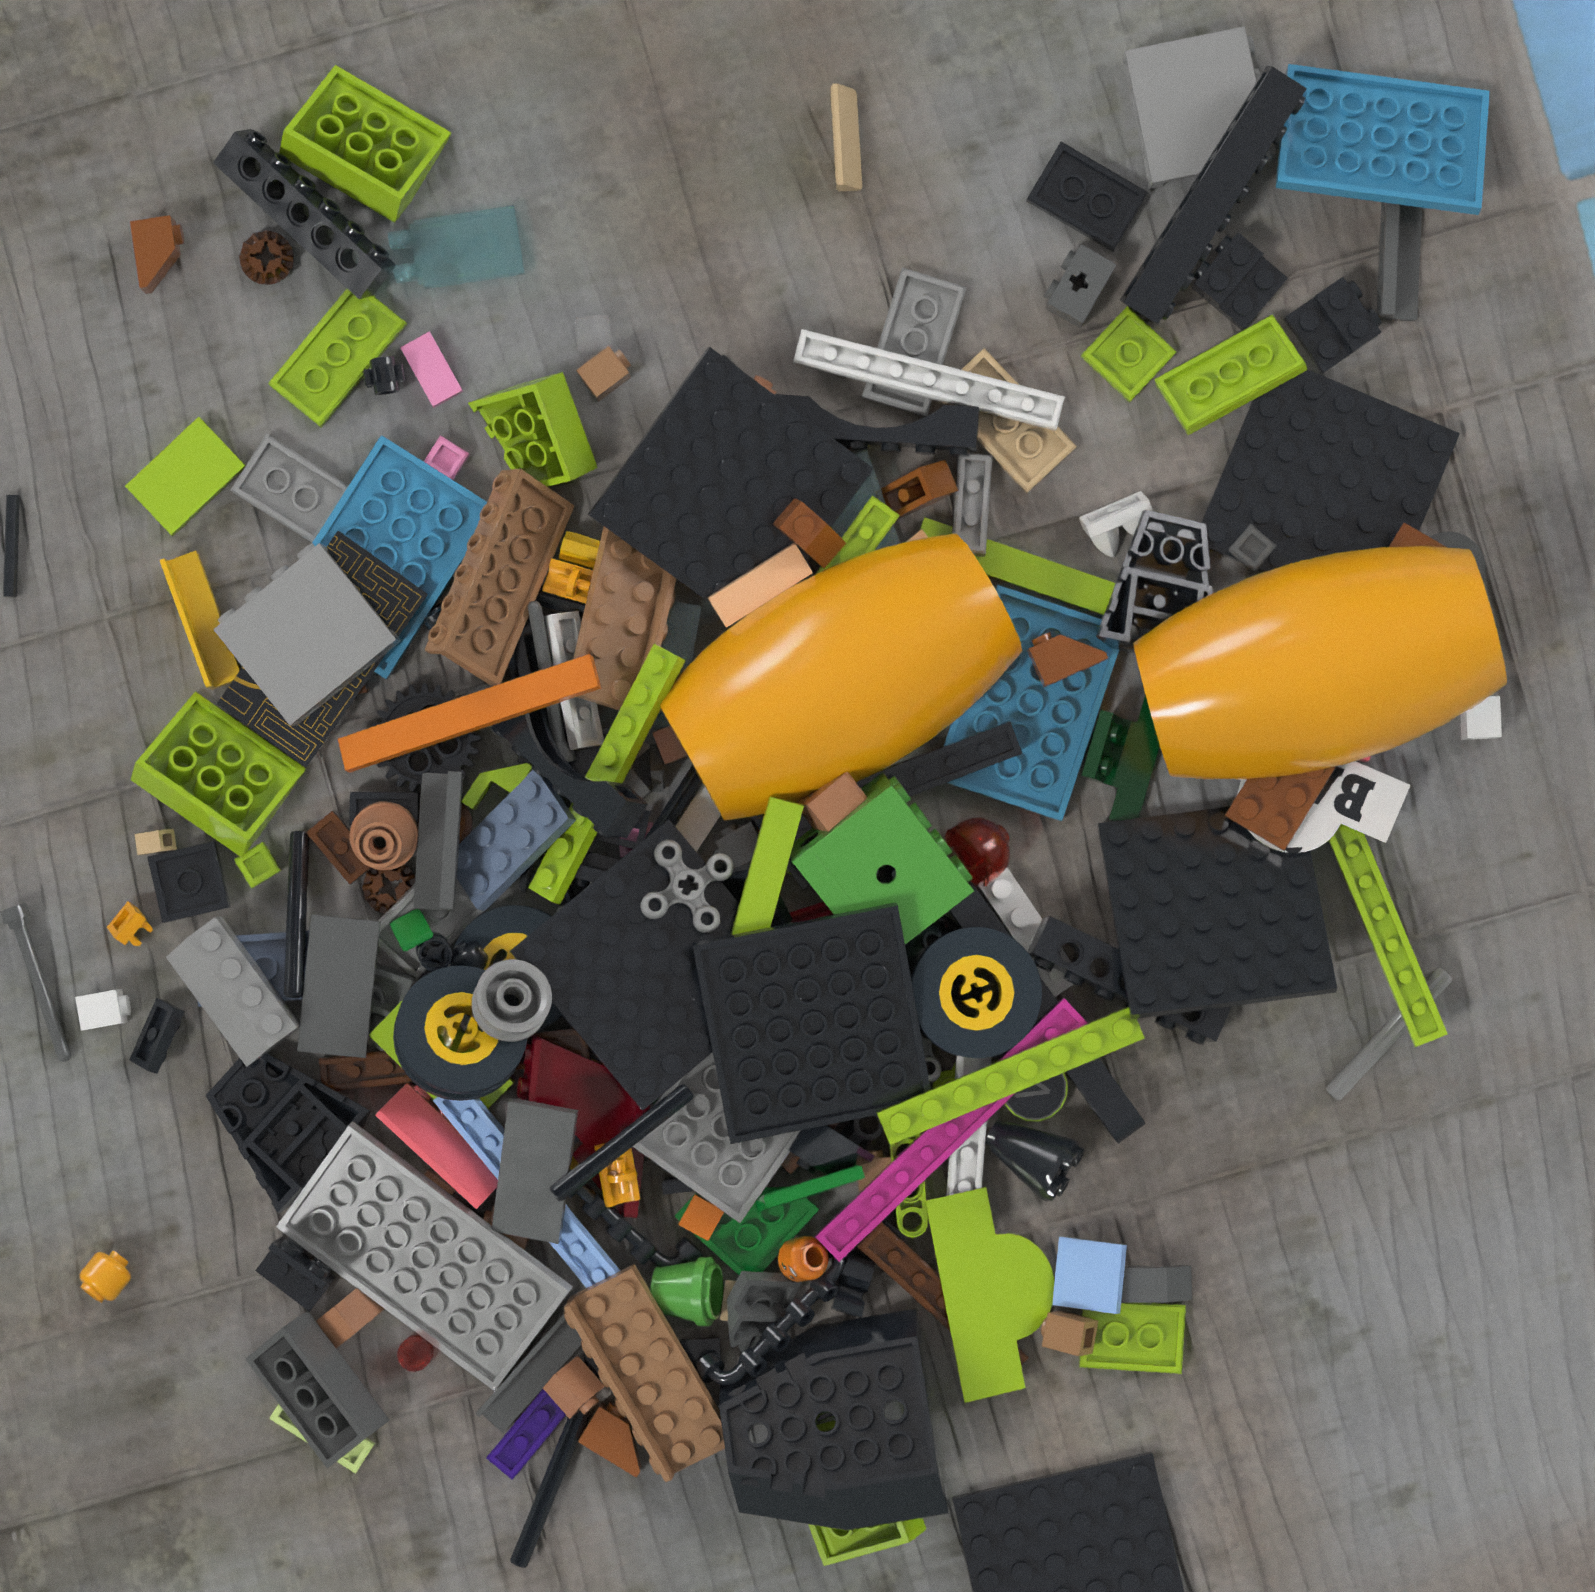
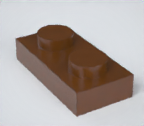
M331 811L306 832L349 885H352L371 869V867L362 863L353 852L350 844V830L334 811Z

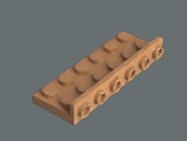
M522 469L502 470L494 479L491 495L487 504L480 512L479 523L474 534L468 540L467 551L462 563L454 573V582L448 595L442 601V610L436 624L429 632V641L425 648V651L430 654H442L491 686L501 684L528 619V604L536 600L548 571L551 558H553L574 508L572 503Z
M603 527L573 659L588 654L592 655L602 688L578 696V698L620 710L653 644L661 647L662 642L667 636L668 625L666 623L669 610L675 602L676 594L674 587L676 578L606 527Z
M635 1264L570 1296L564 1306L566 1322L570 1328L576 1329L581 1337L584 1353L588 1358H593L599 1368L598 1374L601 1382L605 1387H610L616 1397L615 1403L618 1411L623 1417L627 1416L633 1426L632 1432L635 1440L640 1446L644 1445L650 1455L651 1467L657 1475L661 1474L664 1481L668 1482L673 1479L676 1472L725 1449L720 1410Z

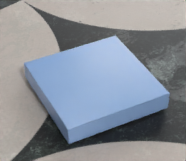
M1059 1237L1052 1305L1120 1314L1127 1245Z

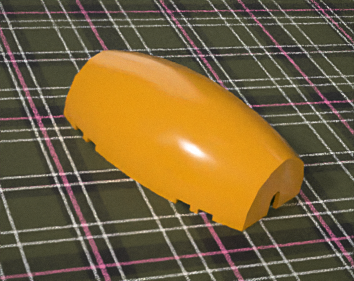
M957 533L939 535L891 545L859 555L829 567L788 588L744 616L708 645L680 673L670 692L659 706L723 820L740 819L765 814L770 796L797 802L845 772H848L854 781L858 782L892 765L928 742L964 714L997 682L1021 654L1022 646L1011 618L996 589L968 545Z
M1431 546L1380 547L1334 553L1291 563L1251 576L1206 596L1169 617L1133 643L1144 691L1168 772L1172 777L1210 780L1272 778L1302 774L1351 763L1393 749L1447 724L1467 710L1474 708L1507 684L1506 668L1499 636L1480 571L1471 550Z

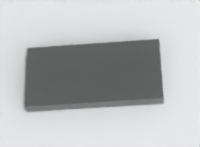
M311 914L297 1051L367 1058L381 921Z
M510 1098L507 1107L492 1229L495 1232L559 1244L562 1235L566 1199L559 1202L551 1193L550 1187L570 1172L578 1110Z

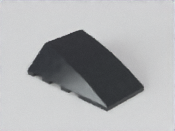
M1150 510L1142 511L1096 635L1098 639L1110 648L1135 653L1133 645L1135 641L1169 617L1213 594L1212 586H1209L1207 570L1210 569V559L1205 523Z
M268 1053L248 1067L239 1058L205 1095L227 1132L232 1135L237 1143L238 1150L243 1158L248 1161L262 1189H265L277 1213H281L293 1204L348 1125L353 1121L361 1128H364L371 1113V1110Z

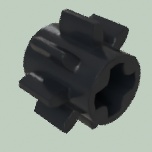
M393 356L371 359L369 361L371 369L363 370L365 386L367 388L374 387L375 395L399 392V383L406 382L402 363L396 364L395 357Z

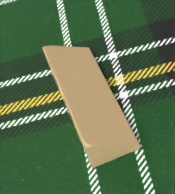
M832 84L830 94L836 190L838 192L861 190L862 173L857 93L853 88L841 84Z

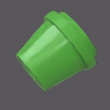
M699 1257L697 1261L656 1267L651 1280V1293L664 1315L694 1321L697 1326H711L713 1321L718 1319L722 1308L724 1293L722 1270L712 1257Z

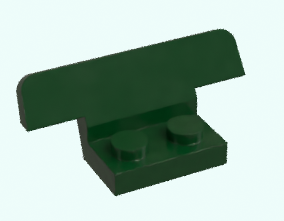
M1146 694L1137 722L1123 719L1111 712L1100 711L1082 776L1092 781L1118 788L1109 817L1111 821L1139 818L1160 747Z

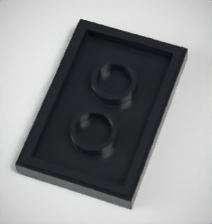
M1061 141L1026 202L1114 252L1148 192Z

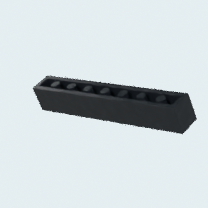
M1266 66L1120 298L1121 302L1156 324L1161 319L1166 321L1176 306V303L1173 302L1179 290L1184 292L1192 282L1194 274L1191 271L1198 261L1203 262L1209 255L1213 247L1210 244L1211 239L1216 232L1221 233L1231 219V215L1228 214L1235 202L1240 204L1250 189L1247 182L1253 173L1259 174L1269 158L1265 155L1272 143L1277 145L1287 130L1284 124L1290 114L1296 115L1303 106L1306 98L1302 95L1307 88L1273 66Z

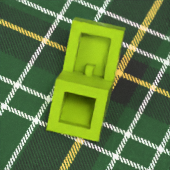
M525 763L479 773L461 802L476 810L493 783L511 793L532 771V766Z

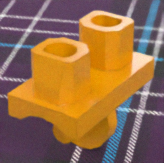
M551 558L542 591L586 604L593 570Z
M604 1144L596 1145L595 1151L601 1148ZM630 1148L599 1172L606 1207L640 1200L637 1172L634 1166L632 1148Z

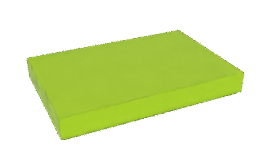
M198 417L128 482L125 487L169 534L174 536L235 479L246 465Z
M1121 1303L1120 1314L1082 1309V1316L1099 1321L1093 1354L1079 1356V1367L1182 1374L1186 1305L1173 1303Z

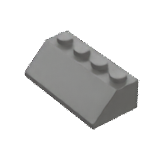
M222 916L211 919L166 956L167 960L246 1067L300 1028L299 1020Z

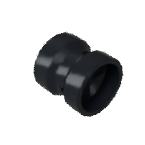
M433 932L432 938L415 947L421 965L426 970L432 972L447 967L452 960V949L446 937L438 932Z

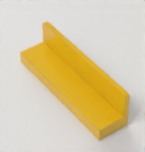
M195 550L171 560L160 559V564L206 688L214 690L230 684L241 668L236 657L213 630L220 624L218 619L221 617L198 552Z

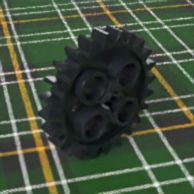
M423 683L421 693H418L413 685H409L408 696H405L398 690L396 691L398 698L396 703L389 699L385 700L389 707L388 712L377 710V714L383 718L382 723H372L371 726L374 727L409 715L411 712L415 713L430 706L451 701L454 698L455 692L450 690L445 696H442V686L437 685L433 693H430L428 684ZM472 732L455 737L458 741V747L451 754L443 753L440 743L434 744L433 747L443 761L441 765H437L428 747L380 762L377 766L378 768L389 766L390 769L385 777L390 779L398 775L396 785L398 787H402L409 781L410 792H415L418 785H422L423 773L448 774V771L462 772L463 778H466L467 776L462 767L464 765L469 767L475 766L468 757L470 754H480L479 750L472 747V742L480 741L482 737L474 735ZM419 752L425 753L428 757L427 767L422 771H415L411 765L412 757Z

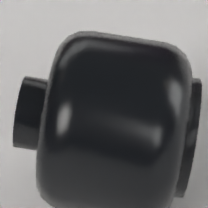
M463 940L454 947L456 952L452 954L451 960L453 966H471L480 969L486 967L488 955L478 941L474 940L466 943Z

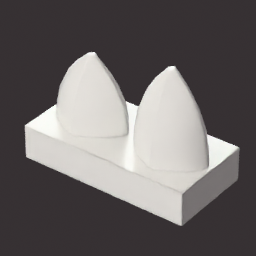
M1140 491L1079 517L1083 530L1091 538L1094 545L1105 555L1114 558L1119 546L1118 527L1122 525L1127 532L1134 536L1142 511H1153L1149 499Z

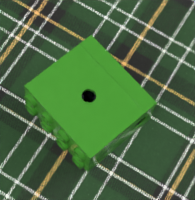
M882 772L861 788L867 796L862 804L829 832L816 830L812 827L794 841L790 858L834 915L897 903L904 942L906 944L973 893L974 890L968 883L973 877L956 854L951 858L948 856L952 853V850L936 829L929 832L928 828L932 825L915 802L910 806L907 802L911 798L896 777L893 776L891 779H888Z

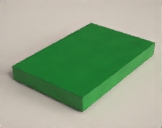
M862 1166L851 1167L765 1194L755 1201L757 1212H763L860 1181L865 1178Z

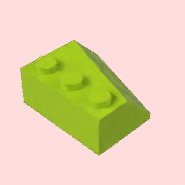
M563 372L517 384L468 402L473 412L479 411L488 424L484 429L491 439L496 437L505 451L503 458L510 469H522L548 487L574 480L598 468Z

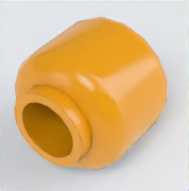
M113 1250L109 1255L104 1252L95 1253L79 1274V1278L82 1281L80 1288L100 1303L104 1300H115L131 1279L130 1272L125 1268L129 1262Z

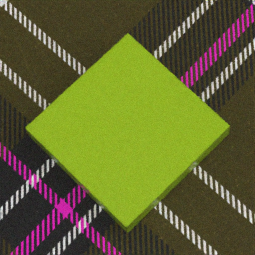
M1127 306L1080 357L1130 403L1177 351Z

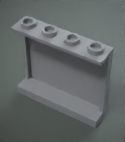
M1245 26L1125 50L1122 61L1149 190L1163 187L1166 182L1198 176L1261 76L1259 69L1253 68L1251 56H1255V46L1252 36L1246 35ZM1273 143L1265 154L1269 157L1265 166L1269 165L1272 155L1276 154V147Z
M312 543L297 554L299 560L291 567L284 565L271 575L270 578L273 581L264 589L259 586L252 590L244 598L246 603L237 611L231 608L218 619L220 624L213 629L290 726L299 725L401 642L397 634L388 628L328 553V548L320 543L316 546Z

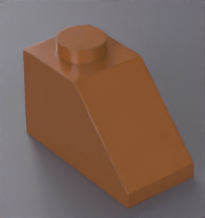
M170 215L130 221L139 287L145 294L153 293L181 255L179 245L184 244L183 229L181 224H176V221Z
M946 460L919 467L874 493L877 499L900 515L899 518L930 506L959 490Z
M796 498L793 499L773 523L775 527L824 569L846 544L824 520Z
M1050 632L1031 640L1034 646L1027 650L1043 688L1108 659L1105 651L1061 634L1052 638Z
M601 1402L578 1442L637 1478L642 1466L632 1432V1425L627 1417H623L620 1414L615 1403L609 1402L607 1406Z

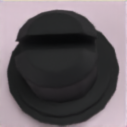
M532 865L521 875L519 888L522 893L530 889L529 886L537 870L532 869Z

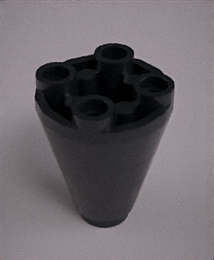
M997 1120L985 1139V1144L991 1147L990 1150L1029 1189L1046 1202L1048 1200L1053 1201L1056 1196H1062L1070 1181L1066 1177L1068 1171L1072 1166L1077 1167L1085 1153V1150L1079 1147L1080 1143L1073 1139L1009 1121L1003 1123Z

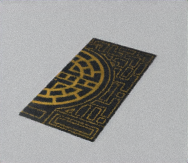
M337 531L327 545L328 553L388 628L393 630L399 637L428 594L343 533ZM384 656L297 726H290L244 667L238 672L217 702V705L301 765L307 767Z

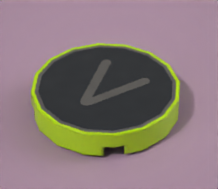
M1065 1073L1016 1092L1004 1105L1014 1116L1025 1121L1040 1122L1053 1117L1062 1108L1067 1098L1068 1082Z

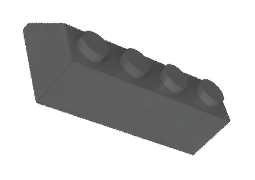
M308 1311L280 1329L246 1358V1361L327 1469L389 1421V1418Z

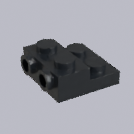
M1238 232L1233 238L1227 234L1214 250L1219 254L1211 264L1205 260L1196 270L1194 278L1197 281L1192 286V289L1243 331L1285 283L1288 277L1263 257L1264 253Z
M1344 277L1325 288L1284 318L1321 374L1356 352L1381 333L1378 328L1382 325L1380 317L1372 308L1365 309L1359 300L1363 297L1360 288L1353 280L1347 282Z

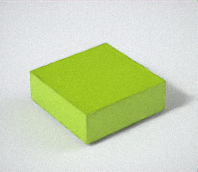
M261 842L248 850L242 858L239 856L234 859L252 889L282 871L265 842Z

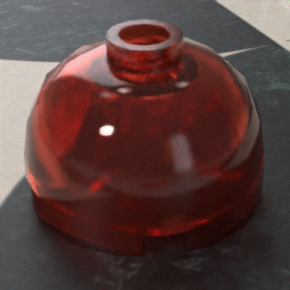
M982 817L967 818L949 828L945 834L947 845L954 847L955 852L959 856L958 858L973 877L970 881L976 885L983 881V886H987L995 881L1005 871L1010 862V837L1003 826L996 825L988 819Z

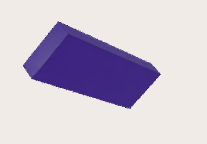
M542 1389L486 1459L513 1480L566 1414L546 1391Z

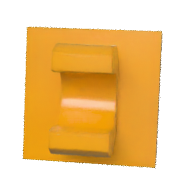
M127 901L107 926L116 940L123 945L130 941L134 946L142 944L134 936L139 928H144L150 933L153 930L139 908Z

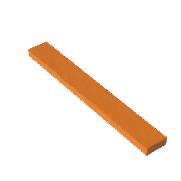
M588 654L338 738L345 771L350 773L602 689L594 658Z

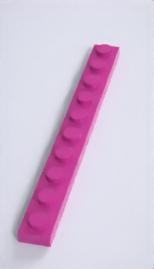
M1062 998L1031 1028L1022 1041L1008 1050L998 1061L1088 1023L1065 998ZM1014 1094L922 1132L831 1219L815 1237L840 1262Z

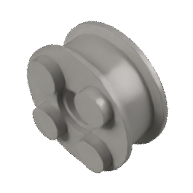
M516 959L497 962L485 970L473 992L471 1002L473 1016L480 1028L495 1039L506 1042L524 1040L539 1030L549 1013L552 1004L550 984L545 975L528 962ZM508 994L516 996L520 1001V1005H508L503 996Z

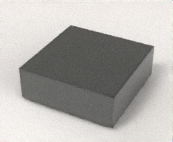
M1250 524L1227 551L1249 570L1255 572L1275 549L1276 545Z

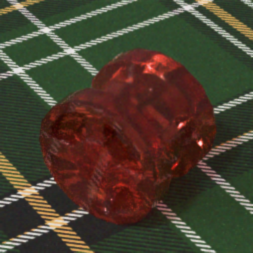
M420 1335L409 1336L398 1348L397 1358L399 1364L408 1371L417 1372L423 1370L432 1360L434 1348L431 1343Z

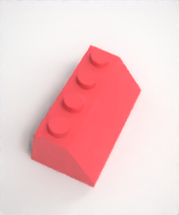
M412 1082L406 1083L375 1116L477 1209L496 1190L497 1178L438 1106L430 1100L432 1097L418 1085H414Z

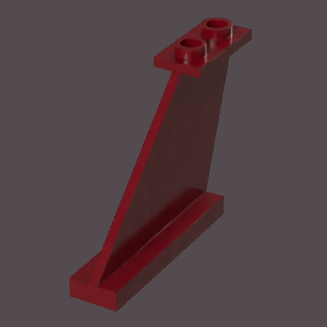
M536 1035L528 1037V1042L521 1058V1063L525 1064L524 1077H520L518 1080L517 1096L522 1100L578 1110L575 1135L583 1144L572 1154L578 1164L595 1152L596 1145L607 1143L649 1110L650 1105L642 1111L604 1065L541 1039ZM631 1147L640 1194L644 1155ZM598 1173L592 1178V1181L602 1191L600 1175ZM639 1200L620 1203L614 1207L623 1217L637 1218Z

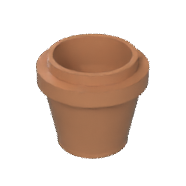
M387 801L376 802L363 808L355 817L350 828V844L357 858L365 865L377 870H392L404 865L412 857L418 845L419 830L414 817L401 805ZM376 837H383L386 840L384 848H378L374 844Z

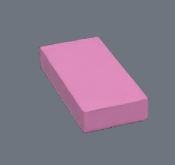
M430 331L400 347L433 408L463 392Z

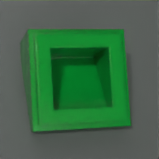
M414 909L390 923V927L402 950L406 952L432 938L434 935L420 909Z

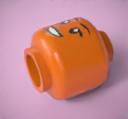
M812 1236L791 1238L782 1245L778 1254V1265L782 1274L787 1279L795 1282L817 1279L823 1275L829 1262L827 1249L817 1238Z

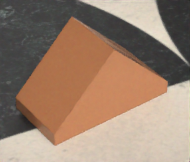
M845 772L796 803L804 805L802 814L814 829L829 832L862 804L867 796L851 775Z
M356 1288L316 1320V1322L335 1348H337L381 1313L384 1308Z

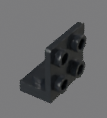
M280 1237L268 1247L269 1253L255 1271L310 1312L336 1277L330 1273L332 1269L318 1258H315L313 1261L303 1253L305 1249L293 1239L288 1237L285 1240L283 1237Z

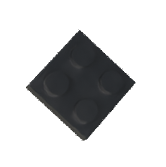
M216 841L147 857L162 923L231 908Z

